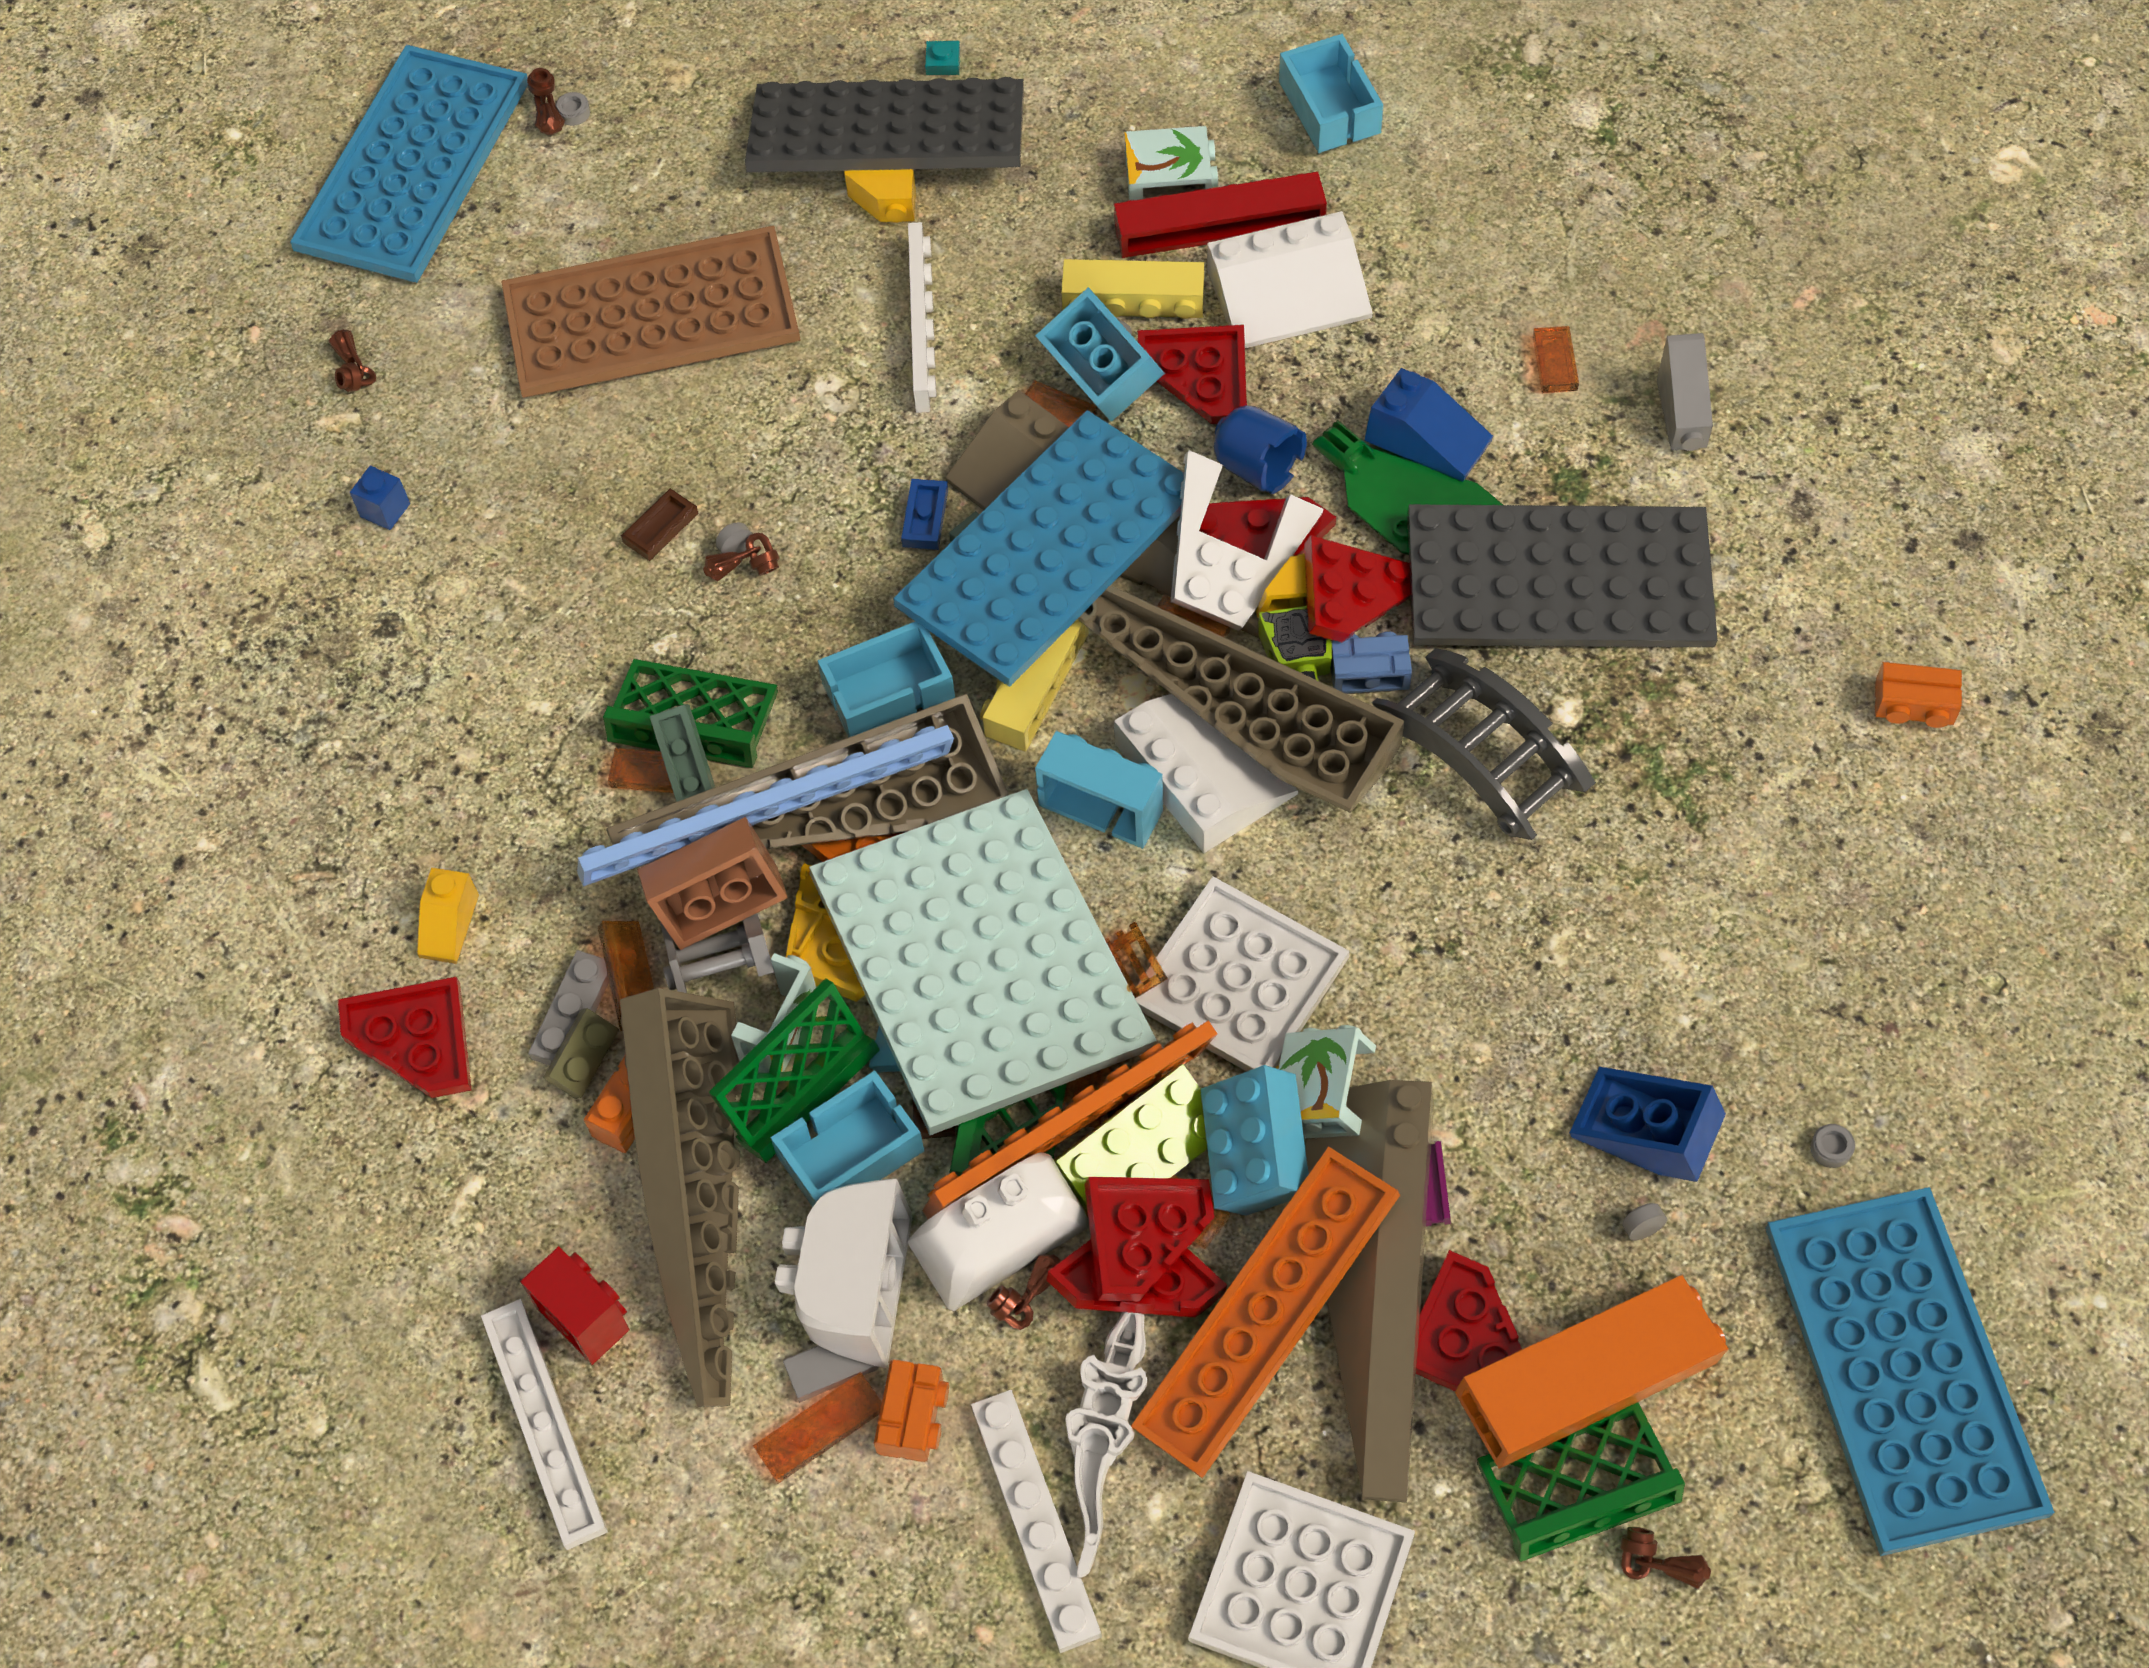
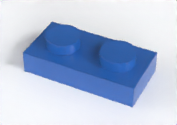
M911 479L901 537L902 547L939 550L948 496L947 481Z

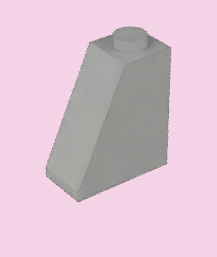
M1704 334L1667 336L1658 372L1657 385L1670 449L1693 451L1699 448H1707L1713 422Z

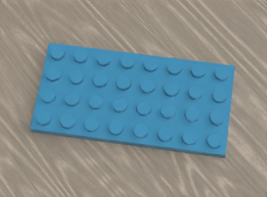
M406 45L291 239L290 244L293 251L418 283L527 88V74Z
M1087 410L893 598L894 607L1010 687L1178 518L1181 513L1182 499H1180L1184 472Z
M1927 1187L1768 1222L1765 1229L1880 1556L2050 1518L2055 1512L1931 1188Z

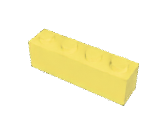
M1064 259L1061 292L1062 310L1089 287L1115 317L1203 318L1204 262Z
M1077 619L1010 687L999 679L997 680V691L993 699L985 701L980 713L985 737L1019 750L1027 751L1089 634L1088 627Z

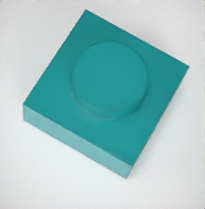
M926 41V75H959L960 41Z

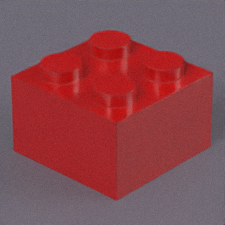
M558 1246L520 1282L536 1309L593 1365L630 1330L623 1317L627 1311L618 1301L620 1297L614 1289L604 1280L598 1283L590 1273L592 1269L576 1252L568 1256Z

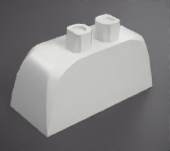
M1041 1152L1017 1163L932 1216L915 1231L907 1243L949 1310L955 1311L1036 1261L1039 1255L1049 1253L1089 1227V1219L1051 1155Z
M897 1178L849 1184L824 1193L809 1212L805 1226L786 1227L784 1229L782 1249L786 1255L800 1256L798 1265L779 1264L775 1277V1285L779 1292L795 1295L796 1314L811 1341L837 1355L882 1368L888 1367L908 1247L907 1241L912 1222V1212Z

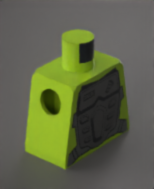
M1307 606L1259 613L1258 634L1268 658L1319 681L1318 676L1330 673L1332 640L1309 634Z

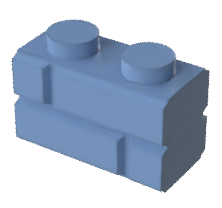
M1382 632L1376 637L1359 638V636L1354 634L1343 643L1332 640L1331 674L1333 688L1343 693L1410 690L1412 667L1408 635Z

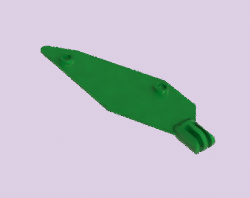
M1339 420L1334 422L1332 427L1327 428L1322 433V436H1318L1312 443L1317 451L1344 472L1348 508L1397 550L1409 555L1407 520L1409 504L1503 505L1478 483L1466 479L1462 482L1424 465L1371 448Z

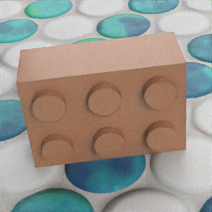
M746 817L637 869L647 903L680 950L788 898L777 865Z

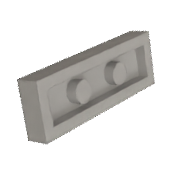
M579 950L576 951L528 1054L531 1060L550 1065L580 1010L588 1008L594 1013L596 1012L616 969L613 961Z

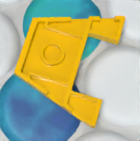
M804 863L800 872V884L796 895L793 923H791L786 957L794 955L806 961L811 967L816 986L826 978L834 983L841 996L857 1002L865 993L826 909L822 908L824 904L810 876V865Z

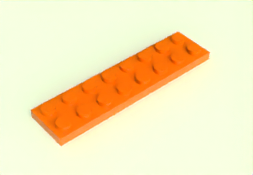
M1209 1020L1197 1028L1193 1022L1186 1025L1173 1035L1174 1039L1167 1043L1164 1048L1158 1043L1140 1055L1141 1060L1136 1062L1131 1069L1125 1064L1106 1077L1107 1081L1100 1085L1098 1090L1091 1085L1072 1098L1074 1102L1069 1104L1063 1112L1059 1106L1055 1107L1038 1119L1039 1124L1034 1126L1030 1130L1031 1132L1027 1133L1025 1128H1022L1003 1141L1005 1145L999 1148L996 1154L993 1155L990 1150H987L968 1163L970 1167L964 1170L961 1176L958 1177L955 1172H952L933 1185L935 1189L927 1194L929 1200L922 1210L927 1219H930L953 1202L1034 1154L1049 1151L1125 1103L1129 1097H1134L1150 1087L1177 1065H1185L1198 1057L1218 1033Z
M1328 1146L1131 1427L1203 1479L1400 1197L1398 1190Z

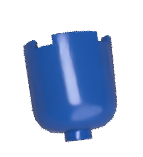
M1245 405L1234 409L1226 417H1223L1215 428L1214 453L1218 462L1228 471L1260 491L1275 494L1282 490L1294 477L1289 471L1294 465L1296 458L1302 461L1307 446L1306 433L1298 429L1296 425L1256 406Z

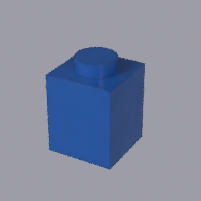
M373 466L368 467L350 491L360 517L388 530L393 528L410 505L400 478Z

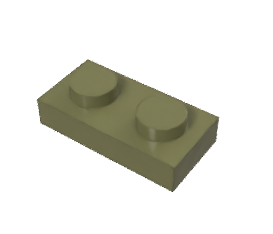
M581 1009L543 1078L573 1098H582L617 1035L619 1028L590 1009Z

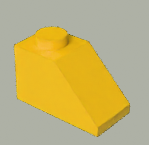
M913 169L844 171L848 197L878 221L895 223L915 221L916 187Z
M1305 553L1290 556L1267 586L1256 609L1257 618H1259L1260 612L1307 606Z
M431 867L419 906L417 949L419 958L457 964L479 897L469 873Z

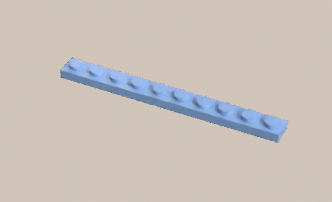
M948 725L937 729L933 726L926 727L915 733L912 738L901 742L899 739L887 741L878 750L865 755L863 752L851 754L842 763L829 768L827 765L817 766L808 771L804 777L791 780V778L781 779L773 783L765 791L756 794L754 791L742 793L729 804L720 807L717 805L706 806L700 809L695 816L684 820L680 818L667 820L658 829L645 834L640 831L631 833L615 845L606 848L604 845L592 847L586 850L581 857H578L577 874L584 887L653 862L744 817L748 819L752 826L949 754L954 737Z

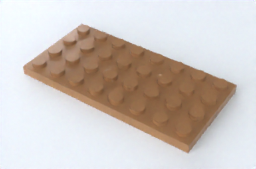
M774 225L501 281L519 386L523 398L801 341Z

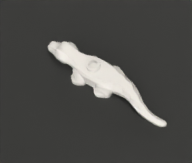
M1122 1312L1117 1323L1110 1330L1106 1338L1104 1361H1099L1095 1355H1092L1082 1362L1081 1380L1085 1390L1080 1408L1071 1410L1065 1418L1068 1440L1071 1443L1074 1456L1075 1490L1085 1530L1084 1547L1076 1571L1078 1578L1085 1577L1092 1568L1103 1529L1102 1493L1106 1474L1117 1456L1124 1451L1134 1438L1135 1433L1129 1425L1128 1419L1133 1401L1139 1398L1147 1385L1146 1372L1141 1367L1134 1370L1135 1366L1145 1355L1146 1348L1144 1314Z

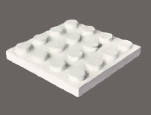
M1212 876L1132 993L1142 1013L1176 1032L1192 1022L1197 1028L1209 1020L1218 1034L1206 1049L1241 1069L1249 1071L1263 1065L1275 1068L1280 1063L1286 1033L1300 1032L1348 960L1350 951Z
M1247 1471L1188 1641L1259 1668H1371L1415 1531Z

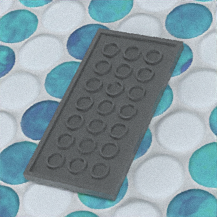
M1002 77L999 79L967 78L965 80H946L936 78L929 81L901 79L899 81L867 80L865 82H845L836 80L831 83L801 81L799 83L780 84L778 82H767L765 84H757L745 156L746 173L1021 167L1024 79Z
M1409 504L1407 520L1413 645L1716 646L1718 638L1706 507Z

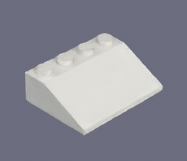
M1342 211L1207 243L1208 274L1227 324H1244L1245 348L1372 318L1373 313L1354 240Z
M1172 694L1145 701L1114 720L1115 745L1128 760L1137 764H1149L1159 773H1162L1163 804L1203 853H1206L1298 795L1296 787L1278 779Z

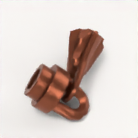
M536 68L527 78L528 89L534 94L536 105L535 126L541 133L553 135L560 132L565 123V120L556 109L553 95L551 94L555 89L554 76L545 68Z
M343 329L334 332L329 339V343L335 352L346 362L335 371V381L338 388L344 389L347 392L358 391L361 386L375 383L376 374L369 367L362 365L357 355L351 331ZM364 372L370 375L368 379H363Z
M754 533L746 540L747 550L743 552L706 555L703 571L706 576L719 581L735 569L743 559L750 557L749 563L752 569L757 570L759 576L778 569L777 561L780 558L777 551L773 550L767 536L763 533ZM755 540H760L762 542L766 551L765 553H762L757 556V553L761 550V547L753 546V542Z
M1054 1254L1039 1255L1023 1296L1020 1298V1293L1012 1287L1005 1288L1003 1285L999 1286L987 1301V1306L991 1309L990 1314L999 1321H1005L1012 1328L1022 1330L1028 1327L1033 1321L1034 1314L1029 1303L1035 1296L1051 1286L1046 1281L1048 1271L1060 1263L1061 1260ZM1014 1309L1015 1315L1024 1312L1026 1317L1023 1321H1018L1010 1313Z
M1628 1527L1627 1534L1622 1535L1620 1546L1623 1550L1621 1566L1623 1572L1629 1578L1637 1580L1645 1578L1651 1571V1568L1662 1570L1666 1575L1696 1589H1699L1710 1578L1711 1569L1702 1555L1668 1557L1663 1560L1652 1558L1656 1555L1658 1542L1654 1540V1532L1649 1529ZM1632 1554L1643 1555L1635 1558V1563L1642 1566L1639 1571H1634L1631 1568Z

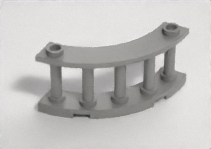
M757 913L744 919L742 925L736 926V931L701 940L682 950L678 947L676 948L674 940L660 921L670 966L663 967L669 990L677 989L679 992L687 993L685 984L687 981L746 964L748 968L756 966L759 977L774 972ZM742 946L740 950L681 966V963Z

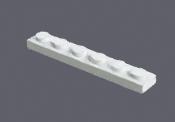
M922 222L908 223L913 393L916 413L930 412V397H937L935 375L929 376V369L936 368L934 347H928V341L935 339L933 319H927V313L934 311L932 291H926V285L933 284L931 263L925 264V258L932 257L930 236L923 235Z
M519 1299L481 1315L566 1550H569L608 1533L524 1303Z
M1012 1390L971 1404L1059 1652L1063 1653L1102 1638L1082 1579L1076 1575L1077 1566Z

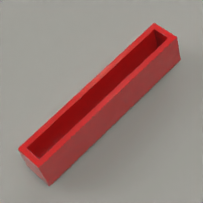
M1319 172L1300 173L1280 178L1263 179L1261 181L1230 184L1210 189H1198L1191 192L1114 203V223L1122 258L1203 246L1209 242L1324 216L1327 211V201Z

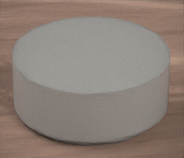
M566 93L556 101V109L565 120V125H579L590 116L588 99L581 93Z
M736 522L729 524L718 534L716 547L721 553L743 552L747 550L746 540L753 533L744 523Z
M1827 1124L1815 1132L1811 1140L1810 1150L1814 1159L1821 1165L1829 1168H1838L1850 1160L1855 1150V1141L1852 1134L1843 1126Z
M1648 1203L1631 1211L1625 1217L1622 1226L1631 1240H1642L1659 1231L1666 1224L1667 1217L1658 1204Z

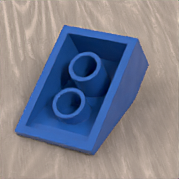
M1401 368L1372 405L1364 441L1463 482L1492 442L1493 435L1436 382L1420 376L1418 373Z
M1599 1066L1569 1133L1572 1138L1658 1175L1697 1182L1726 1113L1713 1085Z

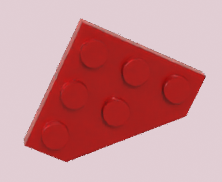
M1244 324L1137 330L1138 343L1165 373L1156 382L1210 424H1218L1223 417H1226L1234 409L1247 405Z
M1298 497L1304 501H1307L1320 508H1323L1309 497ZM1286 498L1209 503L1199 531L1265 559ZM1323 508V513L1293 556L1305 553L1304 544L1311 535L1323 538L1336 525V516Z
M1312 535L1304 544L1309 634L1343 643L1351 638L1355 632L1364 626L1366 628L1383 617L1387 611L1395 606L1398 607L1411 596L1410 567L1408 562Z
M457 976L338 999L340 1032L346 1043L430 1098L472 1090L461 986Z
M1088 1177L1084 1185L1098 1301H1140L1202 1234L1215 1217L1209 1179Z
M1091 1239L1050 1269L1046 1280L1076 1309L1194 1318L1220 1299L1227 1289V1284L1195 1254L1187 1249L1140 1301H1098Z
M1449 1250L1420 1313L1416 1374L1456 1391L1465 1376L1522 1350L1507 1308L1503 1306L1495 1288V1281L1489 1267Z

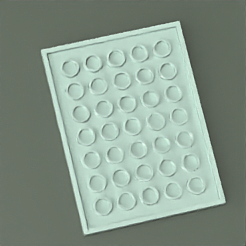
M1028 789L809 867L814 885L929 1135L1143 1054L1157 1044V1040Z

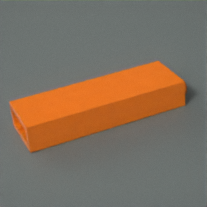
M1680 1275L1465 1376L1457 1387L1455 1394L1494 1462L1500 1469L1716 1365L1729 1348L1726 1345L1723 1331L1716 1323L1710 1320L1703 1309L1702 1299L1697 1290L1689 1286L1683 1275Z

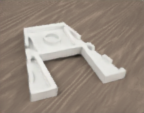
M1189 450L1185 454L1183 461L1185 470L1184 480L1181 483V513L1177 526L1178 545L1177 554L1174 558L1170 602L1239 631L1259 605L1267 586L1290 556H1293L1324 509L1290 494L1283 505L1265 559L1202 533L1199 529L1223 465Z

